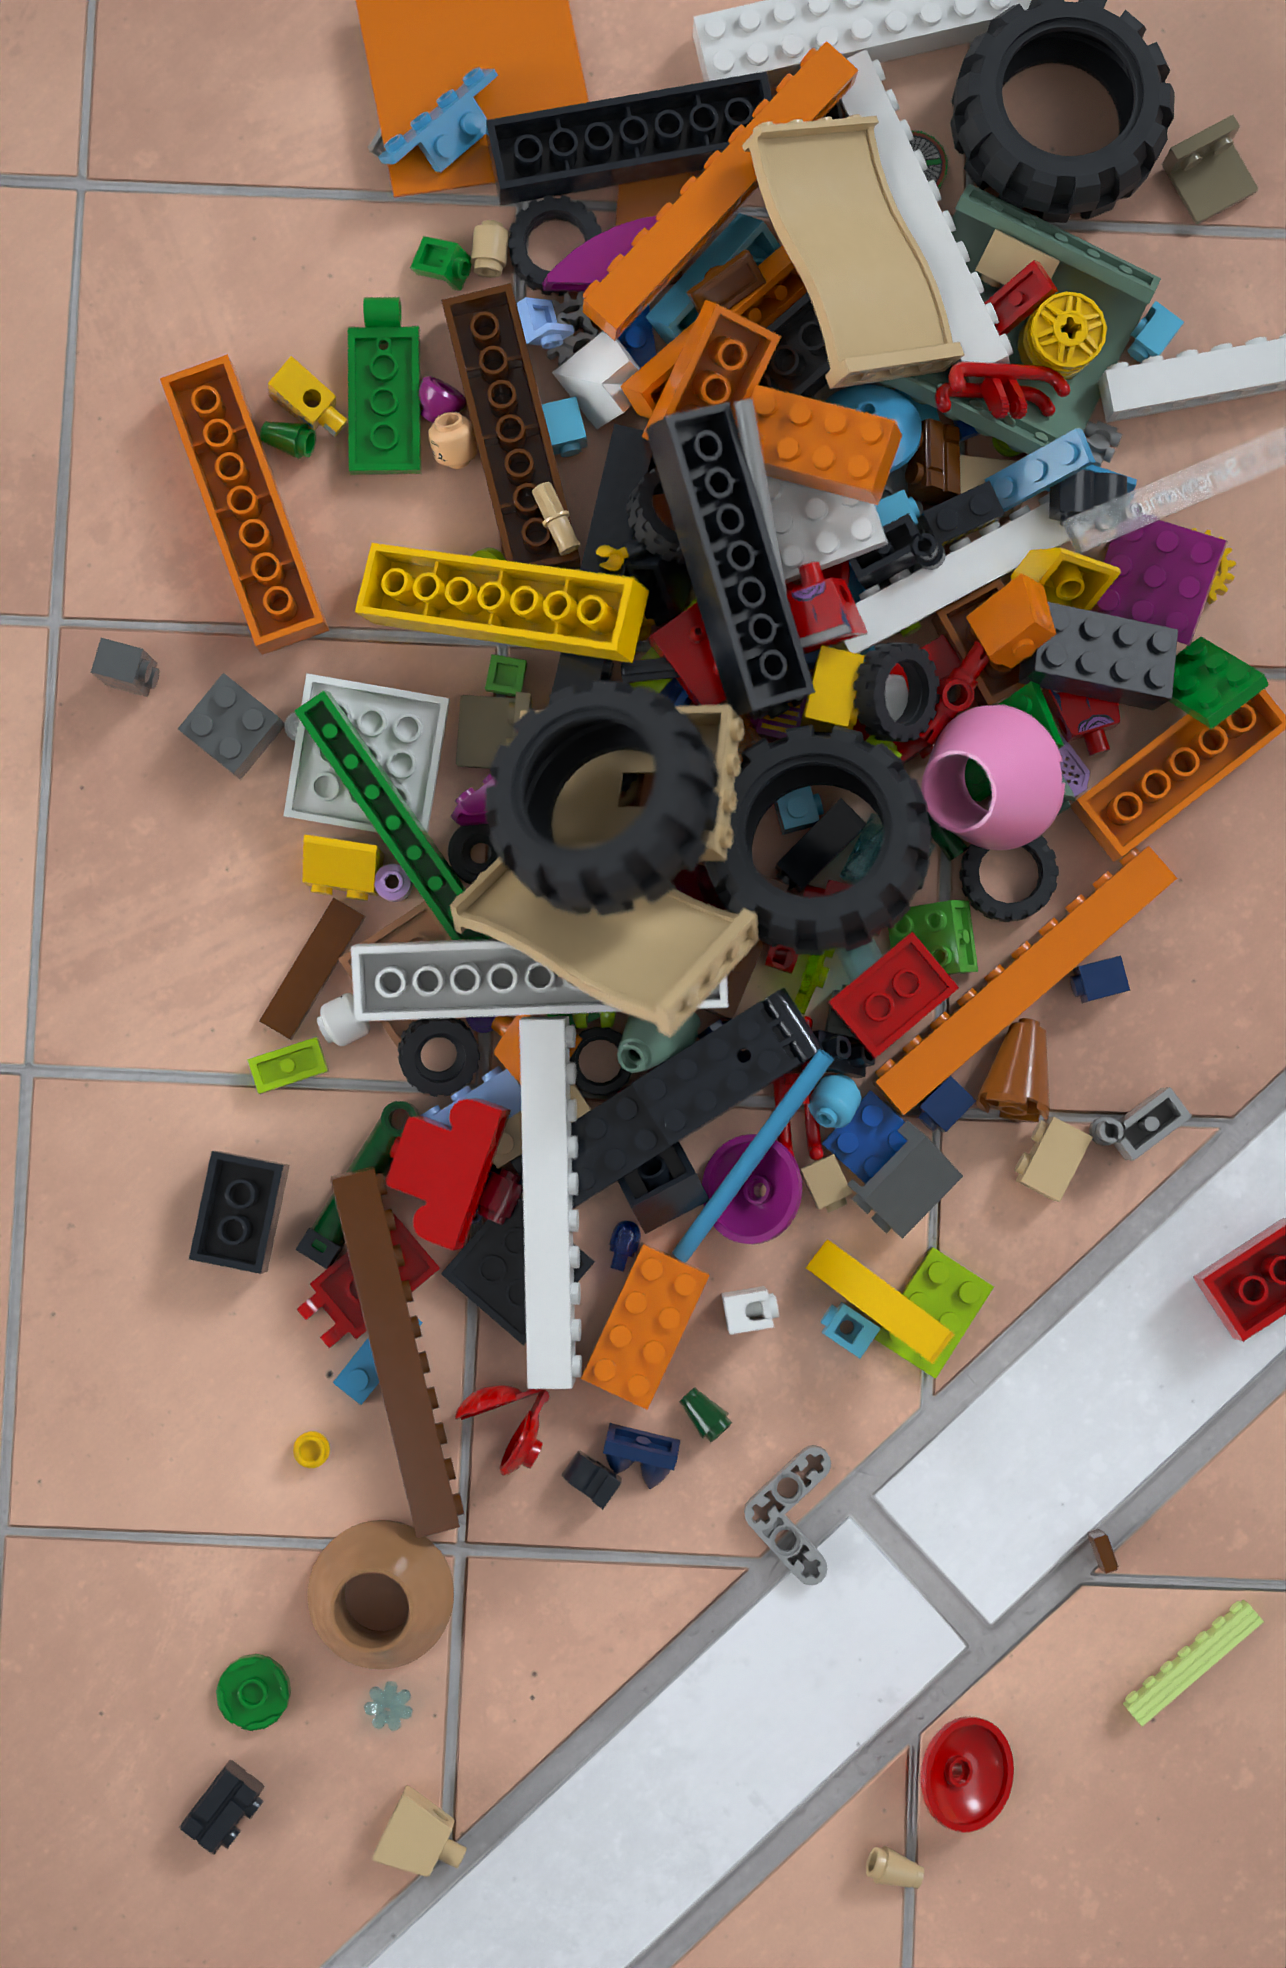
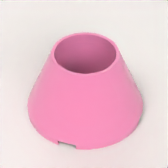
M1006 705L980 706L969 709L959 714L945 726L933 746L921 784V792L927 804V811L940 826L975 846L989 850H1010L1026 845L1041 836L1051 826L1060 810L1065 792V783H1062L1060 762L1062 761L1061 754L1049 732L1036 719L1024 711ZM969 757L976 760L985 769L990 778L993 796L989 811L981 808L971 798L967 790L964 773Z

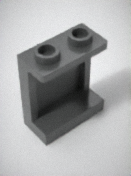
M908 1120L897 1130L907 1141L903 1147L863 1187L858 1185L853 1179L847 1184L856 1193L852 1200L867 1214L873 1210L875 1214L871 1219L886 1234L892 1229L902 1239L963 1177L930 1139Z

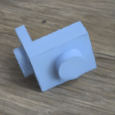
M525 297L516 303L526 344L542 345L543 349H553L561 346L563 340L574 333L573 325L557 323L552 300Z

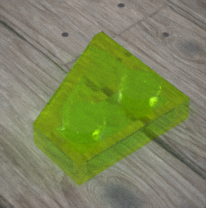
M835 949L824 950V956H808L801 977L800 987L794 999V1003L802 1015L806 1012L815 988L823 989L829 972V968L823 966L826 957L832 959Z

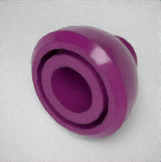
M423 377L419 389V399L423 407L420 414L425 419L434 423L435 419L444 413H459L463 410L467 402L461 392L435 377Z

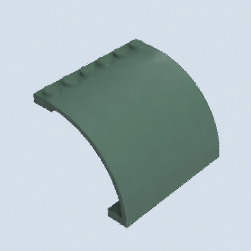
M968 184L956 205V211L952 218L956 230L951 233L956 243L962 240L967 249L970 261L966 265L970 274L975 272L995 229L1060 260L1051 279L1058 289L1055 294L1066 291L1075 292L1092 299L1103 312L1107 325L1106 340L1099 354L1074 377L1066 380L1071 390L1067 397L1058 396L1054 388L1045 381L1017 379L1019 385L1035 387L1043 391L1051 399L1056 409L1055 414L1051 417L1044 416L1038 406L1027 401L1028 409L1023 419L1011 418L1009 412L1005 418H995L991 415L992 412L989 411L984 398L949 397L952 406L948 412L943 413L946 417L952 420H961L973 426L978 433L988 437L993 436L1007 443L1008 447L1016 452L1031 454L1076 428L1084 431L1101 397L1098 386L1099 379L1107 370V367L1118 363L1131 337V333L1136 328L1144 310L1150 303L1161 278ZM981 280L985 291L980 293L983 302L985 303L1004 284L1001 283L1000 287L997 288ZM1033 313L1006 335L1013 350V354L1009 356L1010 364H1023L1018 351L1019 333L1026 320ZM1067 333L1068 338L1070 339L1072 337V334ZM959 361L955 362L944 372L879 381V383L885 387L896 388L910 395L917 403L928 404L937 408L934 399L936 389L943 383L949 382L950 369Z

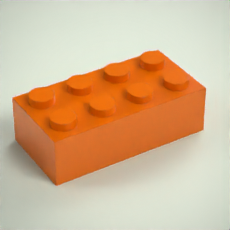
M705 300L646 428L668 415L726 402L730 403L738 428L734 402L751 399L754 387L759 384L781 336L716 303ZM645 429L642 437L649 441Z
M755 385L751 398L753 399L766 476L879 505L902 438L896 420Z
M643 1243L586 1364L581 1379L648 1410L710 1276L709 1273Z

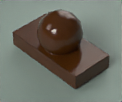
M745 249L724 265L711 267L705 273L704 279L686 293L698 313H700L705 300L729 310L765 284L766 280L751 253Z

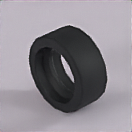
M593 1027L582 1031L579 1036L583 1039L570 1057V1062L576 1063L577 1087L591 1095L605 1096L617 1092L628 1083L633 1072L626 1071L621 1067L618 1074L612 1080L604 1083L593 1082L587 1079L581 1072L579 1056L582 1049L588 1043L596 1040H606L614 1044L618 1049L622 1034L611 1028Z

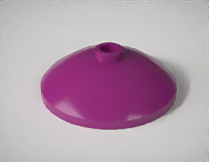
M756 1134L741 1135L727 1141L710 1158L702 1180V1185L709 1199H711L753 1141ZM775 1140L714 1224L715 1229L726 1238L742 1244L765 1243L782 1234L794 1220L802 1198V1178L796 1160L784 1145ZM762 1185H765L766 1193L762 1197L760 1194V1188L762 1187Z

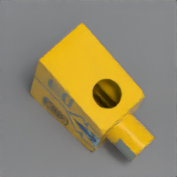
M292 356L289 357L268 382L269 397L301 423L307 424L309 428L316 430L321 425L335 437L348 422L343 415L334 409L336 405L334 393ZM314 400L317 401L319 405L317 407L311 408L308 407L306 403L308 401Z

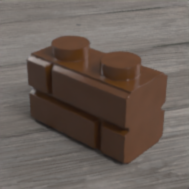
M929 418L921 421L920 444L914 456L908 461L905 481L908 483V498L913 497L916 501H925L926 504L936 506L961 494L959 427L943 424V422Z

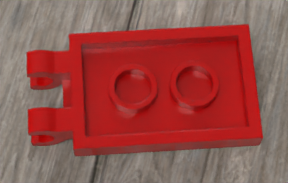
M393 1213L397 1230L390 1231L393 1246L400 1244L405 1266L398 1267L401 1281L409 1280L411 1291L413 1292L441 1268ZM347 1252L310 1283V1286L316 1293L297 1308V1311L305 1320H308L318 1310L323 1308L336 1323L320 1336L328 1348H331L348 1332L357 1340L367 1331Z

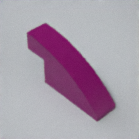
M656 216L640 218L615 226L583 243L547 274L543 282V291L585 292L593 281L598 280L601 282L609 274L607 268L619 254L625 256L633 248L631 245L633 239L643 228L650 230L657 222Z

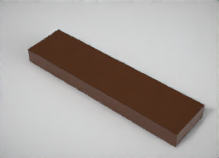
M333 898L259 1021L292 1040L337 966L338 958L344 954L366 917Z

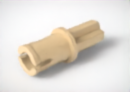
M550 482L537 485L532 490V494L545 519L542 524L544 527L549 528L560 555H566L577 550L581 544L568 520L570 516L569 511H564Z

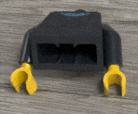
M636 538L623 543V548L618 550L608 545H602L597 549L596 554L601 557H609V559L599 566L607 570L616 571L621 568L624 559L627 558L628 561L625 566L630 578H634L649 591L644 611L645 618L642 620L638 640L643 641L647 639L651 633V626L654 624L658 627L668 619H674L681 614L692 586L686 564H678L677 560L673 559L670 562L661 559L662 555L658 553L652 554L646 549L647 545L643 541L640 543Z

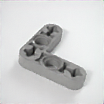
M816 1445L807 1446L802 1449L747 1501L744 1508L745 1519L749 1526L802 1583L807 1585H816L823 1581L827 1574V1563L823 1555L786 1516V1513L825 1478L830 1471L831 1459L825 1449ZM809 1454L817 1457L819 1454L822 1455L823 1458L820 1461L822 1469L819 1471L814 1468L810 1469L805 1474V1477L810 1481L804 1485L800 1476L792 1471V1469L796 1465H798L800 1471L806 1468L808 1465L806 1457ZM787 1477L793 1478L798 1484L796 1494L789 1498L782 1497L777 1492L779 1481ZM771 1490L776 1501L783 1506L777 1510L776 1505L773 1504L767 1510L769 1518L766 1521L758 1518L756 1521L753 1520L752 1517L755 1513L752 1507L756 1504L760 1507L765 1506L770 1501V1498L765 1494ZM782 1530H790L796 1536L795 1545L788 1550L780 1549L775 1544L776 1535ZM803 1544L808 1547L802 1551L803 1555L810 1562L815 1559L819 1561L816 1565L819 1572L816 1575H813L811 1572L804 1575L802 1573L804 1570L803 1563L797 1556L794 1562H790L788 1559L796 1555Z

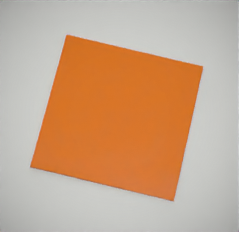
M355 0L383 145L398 134L403 136L412 128L410 123L414 118L423 112L430 113L438 106L437 99L451 89L456 91L464 84L463 77L477 67L481 69H495L498 74L494 80L473 97L488 120L589 102L569 0ZM486 134L442 172H435L418 145L395 164H387L394 198L495 183Z

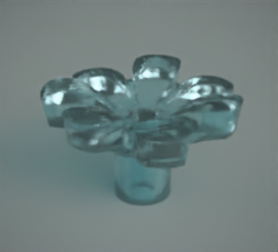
M387 1681L385 1691H382L377 1686L369 1691L373 1702H367L364 1710L368 1715H375L372 1725L377 1729H381L386 1723L390 1730H398L401 1727L400 1718L408 1719L412 1715V1708L405 1705L411 1699V1694L406 1689L397 1693V1683L395 1681Z

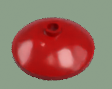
M973 1716L954 1719L935 1734L923 1758L920 1782L925 1805L939 1824L957 1832H974L989 1825L1000 1814L1006 1805L1013 1785L1014 1761L1010 1745L1005 1735L997 1726L985 1719Z

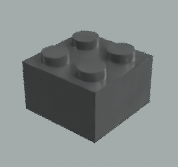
M223 673L178 727V730L241 780L284 728L285 723Z

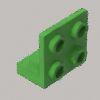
M947 900L910 907V910L892 929L888 928L891 948L910 932H913L947 974L978 972L969 901Z

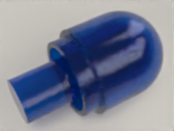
M621 1221L613 1229L609 1243V1251L614 1252L610 1265L611 1269L624 1272L628 1257L634 1258V1254L637 1253L641 1240V1230L633 1221Z

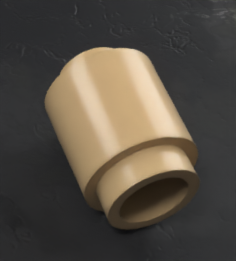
M485 220L481 225H477L474 228L471 264L474 265L473 271L477 275L491 278L499 277L502 274V269L506 267L509 231L503 228L501 222Z

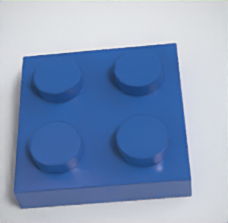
M869 1090L861 1099L860 1106L851 1122L845 1127L835 1128L821 1144L866 1184L907 1142L897 1131L905 1121Z

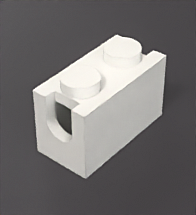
M765 1286L721 1293L729 1334L774 1327L772 1318L779 1317L777 1300L774 1293L768 1294Z

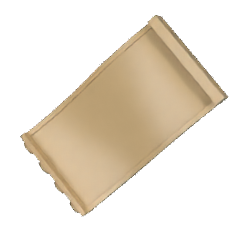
M854 114L843 119L823 117L817 121L803 122L802 119L792 120L784 124H774L771 121L764 122L753 129V134L742 144L744 152H751L759 188L775 231L798 271L814 306L830 364V371L825 375L830 389L944 372L964 356L960 342L953 343L944 304L928 262L903 220L888 187L874 134V127L879 123L877 116L861 117L859 114Z
M500 857L486 871L481 872L477 879L462 894H459L450 905L457 932L462 933L468 928L502 941L527 954L583 992L607 1005L656 1023L658 1031L669 1037H672L758 941L757 914L743 909L739 914L724 911L695 900L676 889H673L653 903H650L645 897L634 900V910L600 916L593 908L590 914L583 915L564 911L552 906L545 898L537 897L502 863Z

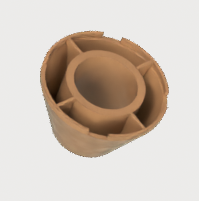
M390 1520L363 1522L341 1532L323 1549L317 1558L308 1584V1608L318 1635L336 1655L364 1668H396L409 1664L423 1656L436 1644L445 1631L454 1604L452 1573L442 1552L427 1537L417 1538L413 1527ZM367 1572L382 1573L393 1578L401 1585L407 1595L409 1618L403 1624L391 1630L377 1631L362 1626L352 1617L347 1608L345 1600L347 1581L356 1575Z

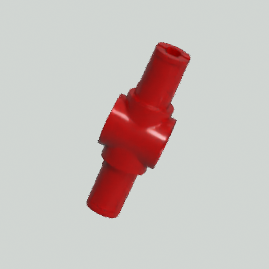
M975 641L959 667H954L949 675L939 680L940 686L937 687V694H940L939 704L935 705L934 710L937 711L935 718L929 721L928 725L930 727L925 733H919V736L929 744L933 745L935 743L934 741L950 718L954 719L959 711L966 710L972 704L974 689L978 685L976 680L989 662L987 653L981 643ZM958 684L961 688V695L955 702L950 703L947 699L948 689L952 685Z

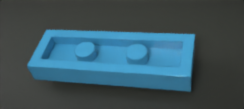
M1076 428L984 480L985 482L990 481L1003 511L1006 512L1096 463L1083 430Z

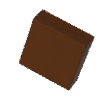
M1100 1529L1088 1532L1087 1535L1099 1568L1105 1574L1118 1570L1119 1566L1108 1535Z

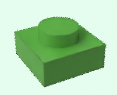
M492 654L485 691L516 697V692H522L527 660Z

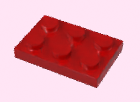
M910 932L827 1003L869 1054L876 1058L958 990L959 987L917 936Z

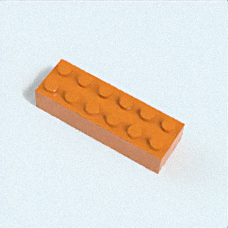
M1265 689L1213 729L1186 714L1071 804V809L1114 862L1127 854L1286 730V715Z

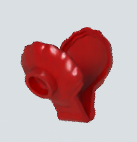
M507 1385L485 1387L470 1394L458 1407L455 1419L461 1418V1420L538 1394L531 1410L528 1411L505 1449L499 1467L502 1475L512 1473L521 1465L530 1469L536 1461L543 1442L536 1439L539 1432V1413L543 1404L549 1400V1393L545 1389H528L522 1393L518 1388Z

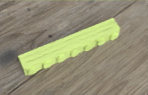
M1245 1600L1235 1602L1229 1608L1230 1612L1224 1617L1216 1618L1209 1630L1200 1632L1195 1637L1194 1643L1189 1647L1185 1646L1177 1653L1178 1656L1173 1661L1165 1662L1160 1667L1161 1671L1158 1674L1148 1677L1137 1692L1132 1691L1126 1696V1701L1123 1705L1142 1727L1264 1622L1249 1603Z

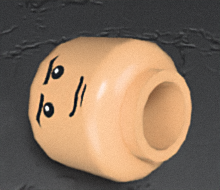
M449 412L438 416L429 429V440L435 460L441 465L449 466L452 469L463 468L475 458L479 451L472 422L460 413Z

